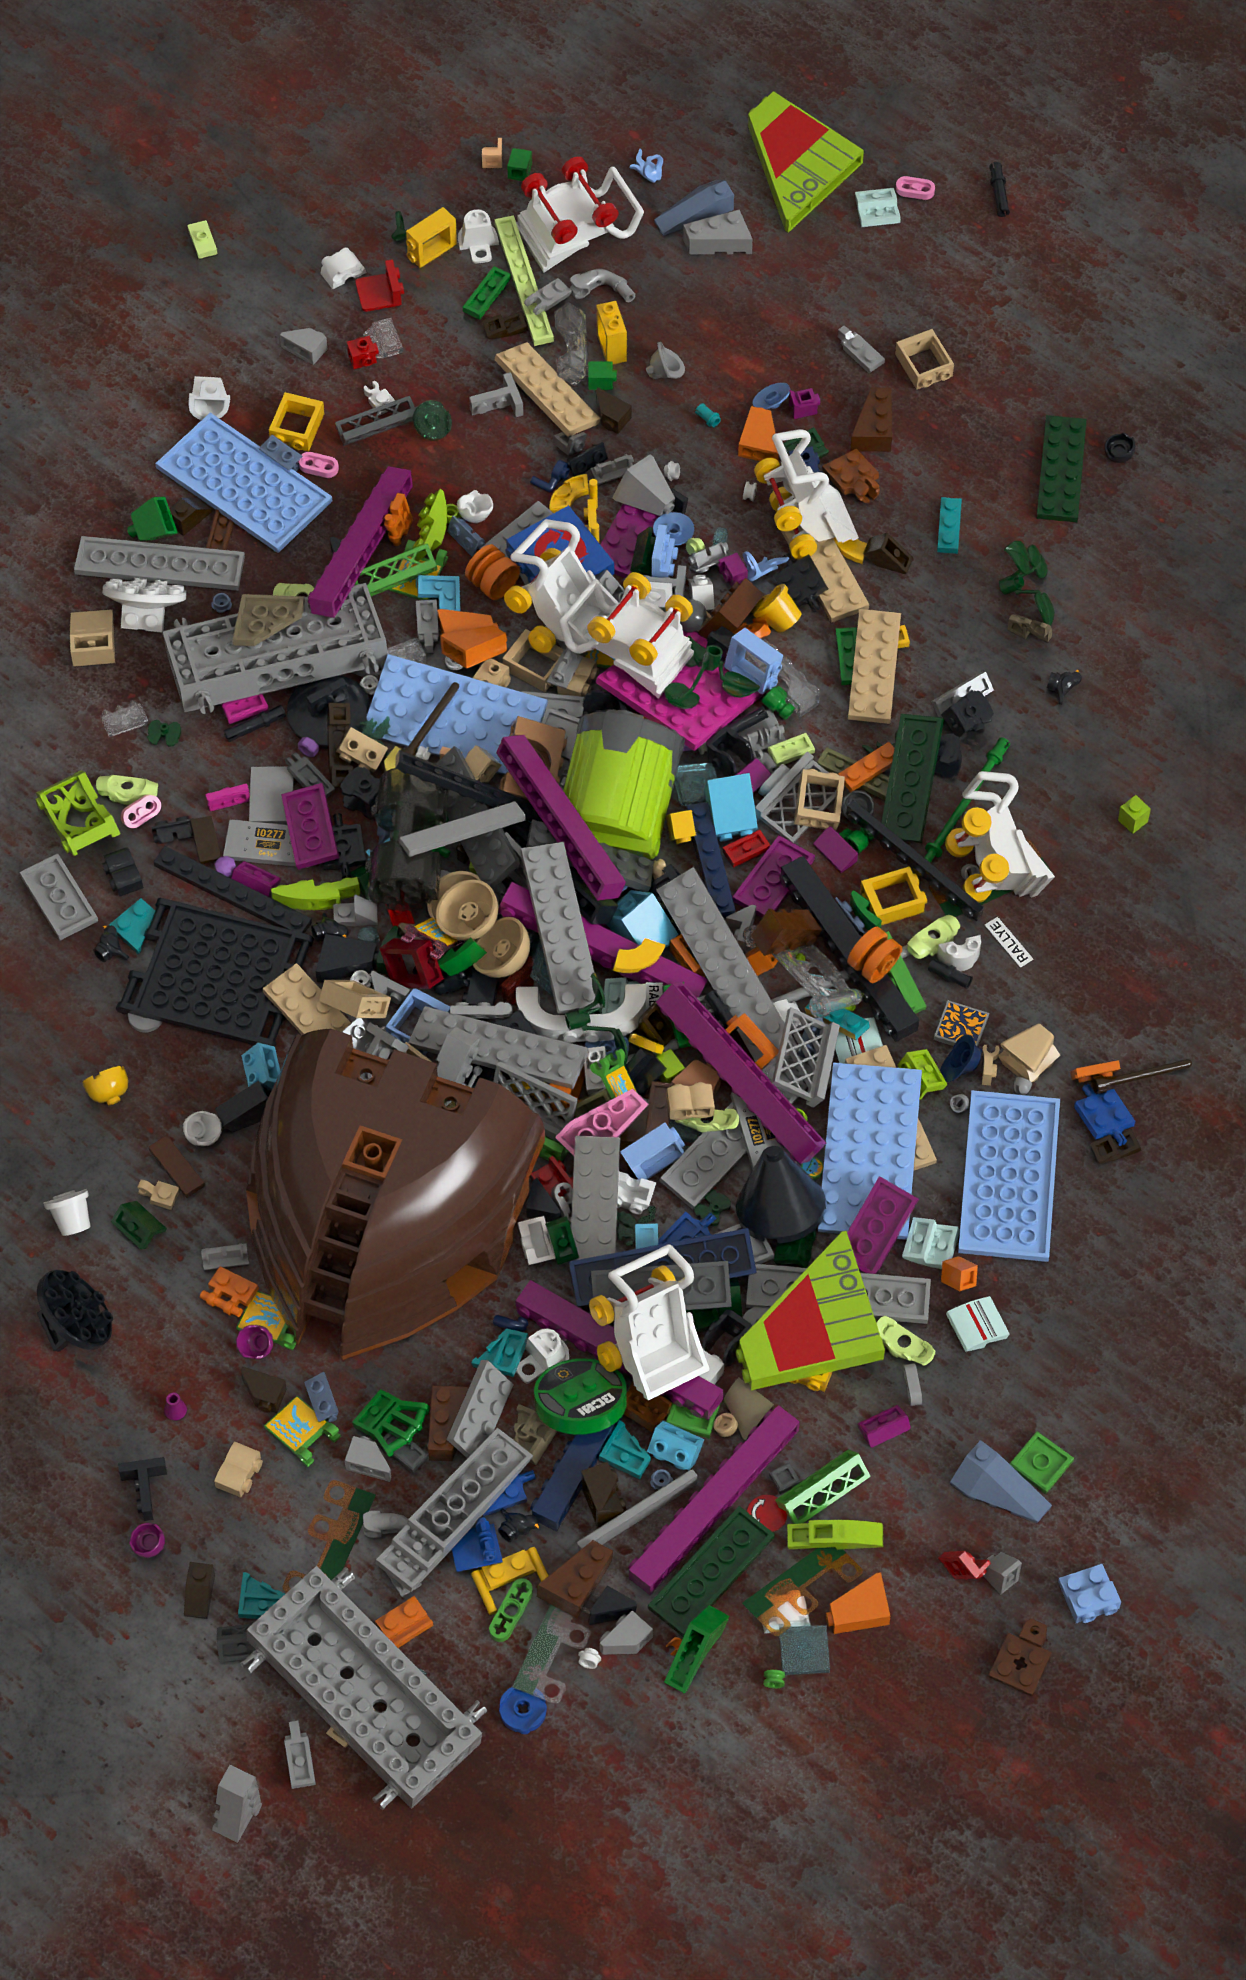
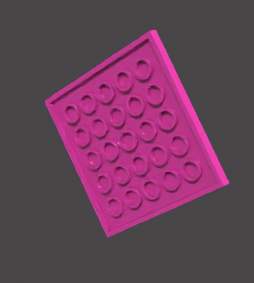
M683 631L684 636H691L699 645L704 648L707 647L708 641L706 638L700 636L695 631ZM614 664L601 673L596 680L598 685L647 719L669 729L676 730L680 736L685 738V745L693 751L764 695L758 691L741 698L729 695L722 689L723 681L720 679L719 667L713 671L704 670L694 691H692L699 695V702L690 709H681L673 706L666 700L664 693L658 699L627 672ZM723 664V675H725L729 670ZM685 665L671 683H682L691 688L702 666L688 667Z

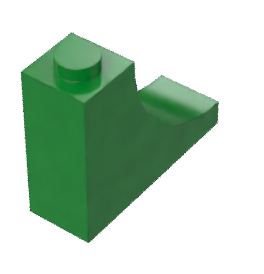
M709 1605L689 1623L664 1683L684 1694L688 1691L706 1655L721 1637L730 1617L729 1615Z

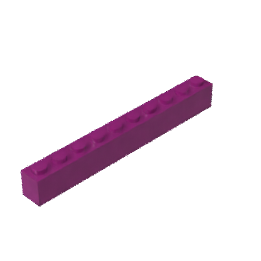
M388 466L384 474H381L376 487H373L369 499L365 500L363 509L357 514L353 525L349 527L346 537L341 540L340 547L337 552H334L329 565H326L322 577L317 580L316 587L309 593L308 604H310L311 614L335 618L386 532L384 517L387 514L392 515L389 510L391 501H394L397 493L405 494V497H407L413 487L411 470Z
M525 735L503 737L496 752L555 840L558 843L564 842L567 857L597 901L619 898L626 881Z
M511 882L500 903L498 913L502 914L503 917H514L525 928L539 933L529 890ZM581 916L591 959L600 963L603 967L613 970L619 949L631 950L640 946L598 924H591ZM662 956L651 967L644 968L639 972H618L623 977L630 978L640 984L656 982L663 983V986L684 982L696 998L700 996L708 980Z
M683 982L671 984L656 1001L660 1006L661 1012L670 1017L676 1029L687 1036L689 1043L703 1054V1059L718 1071V1076L728 1082L732 1087L733 1093L744 1100L748 1110L760 1118L761 1124L775 1135V1139L780 1145L785 1146L790 1152L791 1158L800 1164L809 1162L825 1146L826 1142L779 1089L772 1084L771 1080Z
M532 1280L528 1282L515 1300L516 1311L521 1317L532 1319L542 1329L554 1330L558 1333L561 1340H568L574 1343L579 1350L583 1352L588 1351L597 1360H599L597 1355L598 1345L606 1341L617 1344L614 1327L609 1324L600 1326L591 1314ZM622 1362L621 1368H619V1369H617V1370H618L621 1374L626 1373V1374L630 1375V1376L632 1377V1379H633L632 1374H630V1373L625 1369L624 1364H623V1362ZM697 1376L660 1395L670 1398L679 1407H686L694 1416L698 1418L703 1417L709 1421L723 1400V1389Z
M779 1405L774 1410H769L763 1417L761 1425L753 1427L748 1434L749 1438L744 1443L740 1442L735 1447L731 1458L724 1459L718 1468L719 1471L714 1476L710 1475L706 1479L702 1490L694 1492L689 1499V1504L676 1512L672 1523L664 1525L658 1534L659 1537L654 1542L650 1541L646 1545L643 1555L639 1559L637 1557L633 1559L628 1567L629 1579L647 1594L651 1595L797 1434L800 1421Z

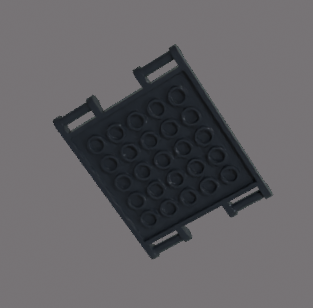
M158 898L152 921L144 933L147 940H158L146 973L135 970L129 972V981L121 1001L116 1006V1010L122 1014L130 1013L252 1045L262 1043L276 1047L277 1043L275 1041L282 1021L286 1017L276 1006H273L270 999L263 993V988L296 963L302 968L314 938L308 934L165 898ZM169 909L170 911L162 931L157 930L164 911ZM295 942H300L301 946L294 965L288 963ZM142 982L135 1003L130 1004L136 984ZM269 1015H273L275 1018L268 1037H261Z

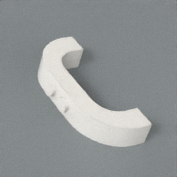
M625 984V999L622 1005L611 1013L589 1014L591 1023H588L587 1026L619 1028L623 1037L633 1032L638 1027L639 1018L646 1011V984ZM516 987L518 1010L523 1012V1015L538 1035L568 1043L614 1040V1035L609 1031H582V1028L569 1031L565 1015H552L540 1007L538 987Z

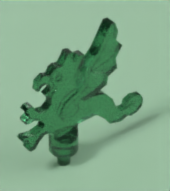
M389 716L386 717L382 724L376 727V731L373 734V728L377 725V721L373 722L374 718H371L370 721L360 722L359 725H364L362 734L384 745L378 738H383L385 734H388V729L391 727ZM390 750L389 753L386 752L384 756L387 757L392 750Z
M650 1206L648 1212L651 1214L639 1218L637 1224H647L654 1220L655 1206ZM624 1211L617 1212V1219L622 1222V1224H618L616 1229L618 1239L623 1241L622 1237H625V1239L629 1237L631 1240L627 1241L626 1245L633 1246L634 1241H636V1219Z

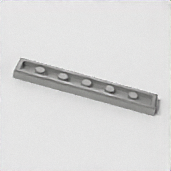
M511 802L402 836L399 843L410 857L525 821V814L516 802Z
M693 1469L689 1470L577 1542V1552L592 1540L603 1545L696 1486L697 1474Z

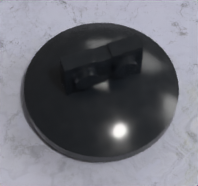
M341 675L299 685L291 694L287 704V719L291 730L300 740L302 737H309L318 744L319 748H327L328 704L350 703L351 724L349 729L352 727L362 733L368 723L367 714L371 705L369 696L364 688L356 681Z
M52 1270L39 1280L37 1299L41 1310L37 1312L43 1328H45L53 1351L60 1352L70 1343L82 1349L95 1350L108 1342L112 1334L113 1316L108 1311L104 1303V1296L99 1291H95L75 1271ZM99 1305H102V1306L104 1307V1309H105V1310L102 1311L101 1313H100Z

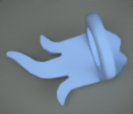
M639 149L636 156L637 164H632L629 168L638 171L652 183H655L656 180H661L663 158L656 154L648 156L645 162L641 158L642 150ZM653 159H658L656 165L651 162Z
M745 551L743 559L747 565L748 580L752 582L770 571L778 569L777 565L787 562L789 557L773 558L769 561L767 557H764L763 561L757 564L754 557Z

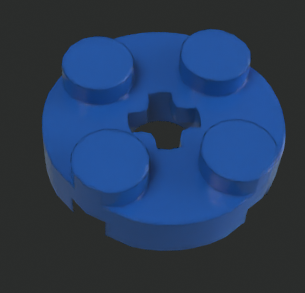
M511 1687L500 1699L499 1714L501 1720L512 1731L528 1734L530 1731L541 1726L546 1718L547 1706L545 1697L537 1688H535L533 1695ZM519 1704L521 1706L527 1704L528 1712L522 1714L519 1713V1708L517 1706Z

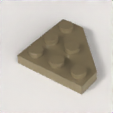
M242 594L232 639L233 645L255 646L302 618L305 606L304 596Z

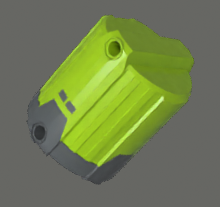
M625 710L594 712L581 717L577 726V735L563 792L599 843H605L608 846L625 850L650 860L657 857L678 764L685 744V738L680 736L676 730L669 729L659 723L643 718L642 715Z

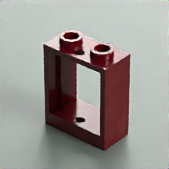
M393 938L379 948L390 980L406 988L431 989L444 979L430 940ZM401 954L412 955L418 974H408Z

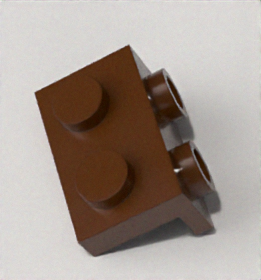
M632 1381L627 1392V1407L624 1415L650 1432H654L655 1428L667 1419L672 1403L661 1395L650 1400L645 1399L643 1393L636 1389Z

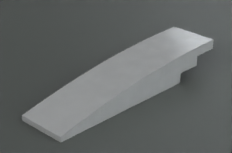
M497 1428L408 1519L407 1525L392 1539L391 1545L376 1559L375 1564L412 1592L497 1500L529 1463L533 1455Z

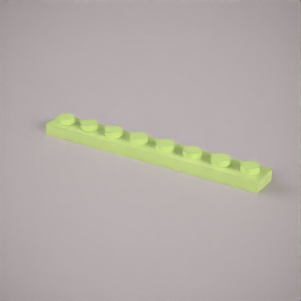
M514 215L495 219V227L534 346L554 342V336L546 312L543 311L535 315L533 310L537 304L533 303L528 307L524 304V301L531 294L538 291Z

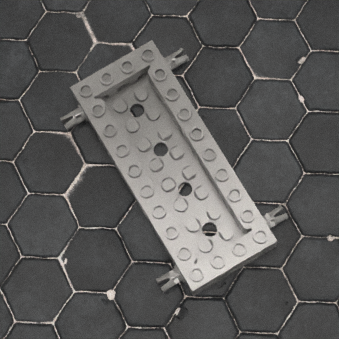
M366 583L353 586L335 618L311 614L308 597H304L305 606L302 618L255 646L233 645L232 639L238 613L191 625L187 624L185 618H182L183 625H180L176 619L174 621V629L162 632L167 657L184 712L200 709L201 713L205 714V708L208 707L211 713L214 710V705L365 669L367 674H370L369 668L371 667L376 673L379 669L378 666L385 664L388 651L386 638Z
M316 1566L247 1629V1641L255 1648V1651L245 1660L241 1661L240 1664L243 1668L251 1664L248 1667V1673L251 1674L266 1660L388 1784L372 1798L375 1804L384 1798L380 1804V1809L383 1810L397 1795L412 1809L481 1744L482 1732L474 1723L487 1712V1709L482 1707L476 1711L480 1705V1702L476 1700L463 1714L341 1591L355 1579L353 1573L345 1577L348 1573V1568L344 1567L335 1578L330 1580ZM311 1635H317L320 1637L321 1642L317 1646H312L308 1643V1638ZM345 1668H349L354 1672V1675L351 1679H344L341 1677L340 1672ZM376 1702H383L386 1704L387 1709L383 1713H377L373 1709V1705ZM411 1735H415L420 1739V1743L415 1747L409 1746L406 1742V1739Z

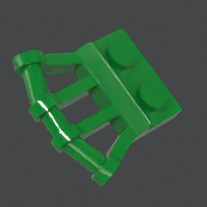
M380 1389L353 1420L352 1424L354 1428L371 1436L373 1440L376 1439L386 1455L391 1457L394 1455L393 1452L404 1445H409L414 1434L422 1430V1423L425 1415L429 1414L430 1406L421 1402L402 1401ZM400 1411H412L417 1413L415 1418L412 1419L406 1416L405 1414L401 1413ZM395 1419L408 1426V1429L404 1432L390 1423ZM386 1431L398 1439L387 1444L381 1433Z

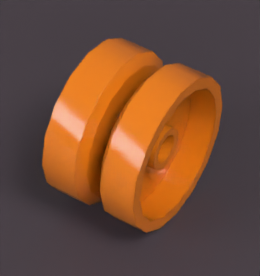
M877 926L870 929L859 939L851 950L847 963L857 971L862 970V976L869 982L875 983L882 979L895 965L902 953V946L894 939L888 940V934Z

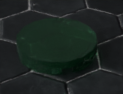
M427 400L417 406L413 415L414 427L424 439L438 441L451 430V415L449 411H446L444 405L438 401Z

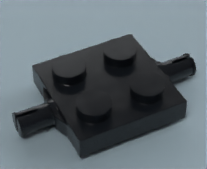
M787 553L786 555L789 557V560L786 562L787 567L774 575L778 585L785 584L788 587V594L797 607L809 604L812 612H817L816 609L819 611L820 606L815 599L829 588L809 554L798 561H794L791 554Z
M338 813L339 821L337 820V814L333 815V831L339 858L324 862L323 869L338 868L341 869L342 879L346 878L345 872L347 873V878H351L349 867L366 864L361 825L343 824L342 814Z

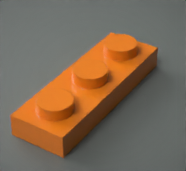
M887 742L838 773L839 776H845L844 785L850 792L891 768L895 748L890 742Z

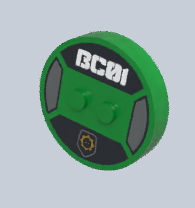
M579 1358L559 1362L545 1370L535 1383L534 1399L536 1413L544 1424L562 1433L581 1435L602 1431L615 1424L626 1410L627 1391L625 1379L618 1370L608 1372L600 1364L599 1360Z

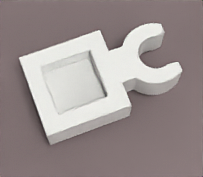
M376 381L372 382L374 388L372 390L364 386V394L368 397L369 404L373 408L395 401L386 389L379 390V384ZM386 410L381 411L380 414H379V416L382 415V414H384V413H386V412H388V411H386Z

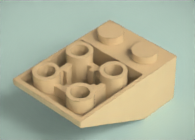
M113 610L71 613L70 649L73 666L115 663Z

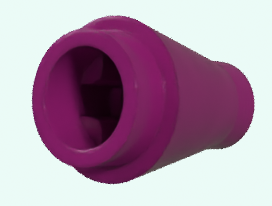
M177 1393L168 1394L164 1407L166 1417L175 1421L182 1419L187 1412L186 1404Z

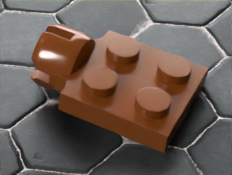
M857 449L822 466L823 473L828 476L844 495L855 494L864 503H870V500L865 495H868L872 500L878 497L880 486L875 480L879 478V472Z

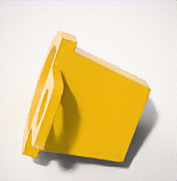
M785 584L776 586L770 594L762 596L751 610V613H754L753 615L756 618H765L767 624L778 633L788 630L802 615L788 594V587Z

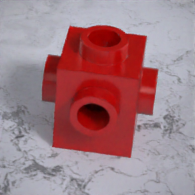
M370 335L347 342V353L353 369L377 363L376 355L379 354L376 342L372 343Z

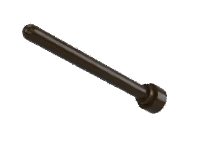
M457 682L451 684L408 747L401 749V751L415 756L414 752L458 691L460 686Z
M1189 1059L1110 1078L1103 1077L1102 1075L1095 1076L1091 1079L1092 1089L1096 1094L1105 1093L1111 1086L1190 1068L1192 1061Z

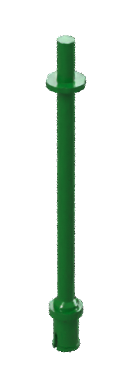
M1000 737L993 749L988 751L986 754L987 762L981 771L990 772L994 765H999L1002 762L1004 753L1010 747L1007 739ZM984 780L979 784L975 791H978ZM963 797L934 843L929 842L926 844L927 854L924 858L931 863L934 857L939 858L942 856L941 846L972 799H965Z

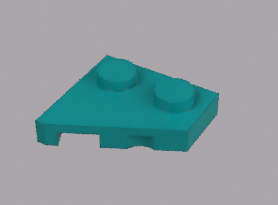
M140 898L110 923L109 926H114L117 929V936L139 954L145 939V930L149 928L155 910Z
M505 1329L496 1341L491 1342L486 1347L487 1351L478 1359L475 1357L472 1360V1366L478 1368L481 1360H488L503 1375L514 1377L529 1338L528 1333Z
M619 1420L601 1451L599 1460L604 1463L608 1462L610 1466L640 1480L651 1461V1457L645 1449L639 1446V1442L634 1435L631 1436L627 1431L625 1424Z
M243 1572L238 1617L259 1619L285 1593L274 1590L267 1583L259 1582L253 1579L247 1572Z

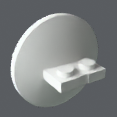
M134 578V581L123 582L121 579H110L109 582L103 585L102 592L105 596L122 604L121 628L145 629V631L162 632L164 630L165 607L186 600L184 586L167 585V581L160 580L150 583L147 582V579Z

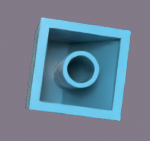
M750 773L707 780L704 794L706 802L709 804L717 839L728 841L732 839V836L740 835L743 838L756 832L758 826Z
M629 891L616 902L618 907L610 923L606 924L614 933L638 945H641L644 938L665 944V947H668L670 940L679 935L654 894L648 892Z

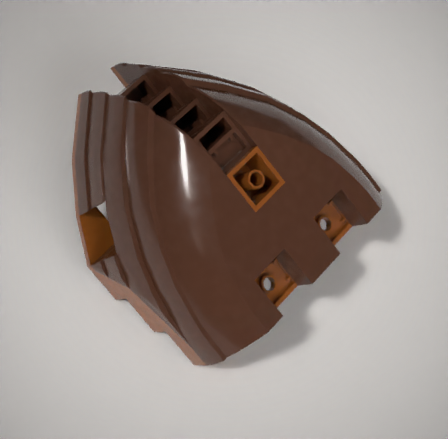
M331 1028L315 1030L303 1035L297 1034L266 1102L256 1142L252 1149L251 1170L246 1187L251 1237L265 1285L290 1333L294 1335L296 1344L299 1345L311 1316L342 1326L340 1356L344 1360L415 1334L458 1310L497 1280L514 1241L513 1228L529 1193V1177L545 1142V1128L540 1116L501 1084L479 1077L475 1088H471L438 1077L437 1063L395 1049L390 1060L354 1049L352 1035ZM366 1072L372 1075L369 1080L360 1078L361 1074ZM450 1100L457 1103L454 1108H447L444 1104Z

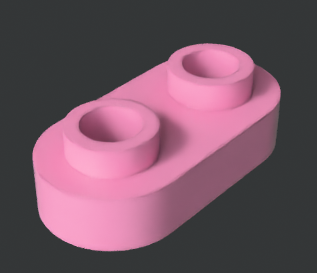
M904 176L897 180L896 192L903 197L928 200L935 194V185L927 179Z
M305 452L299 460V468L304 473L332 478L339 471L338 461L330 456Z
M144 795L123 809L121 812L122 823L130 828L139 827L160 812V800L153 795ZM150 802L151 806L147 809L146 803ZM130 813L133 814L132 820L128 819V815Z

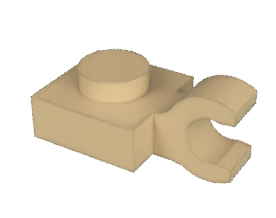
M984 1045L982 1050L984 1059L982 1085L991 1086L992 1077L996 1078L997 1064H993V1061L998 1058L999 1046L995 1047V1052L989 1053L987 1045Z
M140 1180L138 1185V1194L151 1197L150 1204L172 1210L179 1194V1187L158 1181L156 1186L145 1180Z

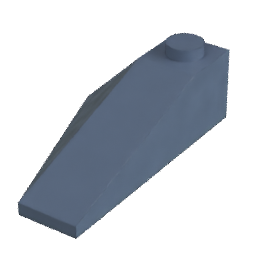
M714 180L690 192L654 219V223L662 236L683 229V224L734 210V194L726 181Z
M981 1440L968 1453L950 1481L953 1487L970 1499H978L989 1503V1506L1003 1508L1010 1511L1011 1514L1038 1523L1052 1507L1004 1458Z

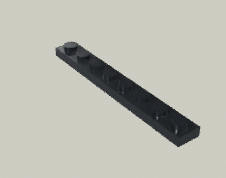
M401 750L396 755L395 769L404 774H411L422 781L434 783L442 789H449L463 797L472 798L481 804H487L492 807L516 802L524 812L525 820L543 822L528 800Z
M854 800L847 805L846 815L848 819L854 824H859L869 837L876 838L885 850L892 851L902 864L909 865L918 877L926 879L935 891H940L951 904L959 906L968 918H973L977 921L982 916L984 907Z
M164 846L154 860L155 867L276 927L305 934L312 924V918Z

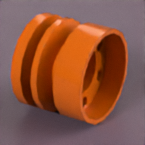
M490 544L474 554L466 567L465 577L476 587H480V590L492 600H498L516 584L521 570L514 561L505 557L503 552L493 544Z

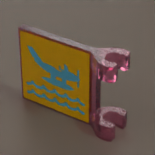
M433 917L414 926L407 924L404 928L407 932L401 937V940L406 943L412 942L416 936L423 940H430L431 944L436 946L435 950L430 953V956L436 959H440L448 949L464 942L445 934L438 926L437 920Z

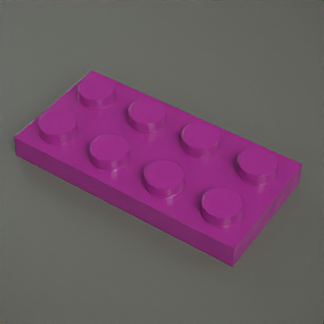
M623 503L600 544L614 561L615 575L626 578L632 573L630 568L637 536L648 527L653 528L654 522L660 517L659 515Z
M323 783L281 794L297 869L338 859L339 854Z
M778 835L733 895V902L743 908L755 905L756 915L763 918L768 909H773L776 912L790 894L788 888H784L780 882L781 867L801 856H804L811 865L815 860V855Z
M880 1176L847 1232L858 1268L868 1274L878 1273L919 1201V1198Z

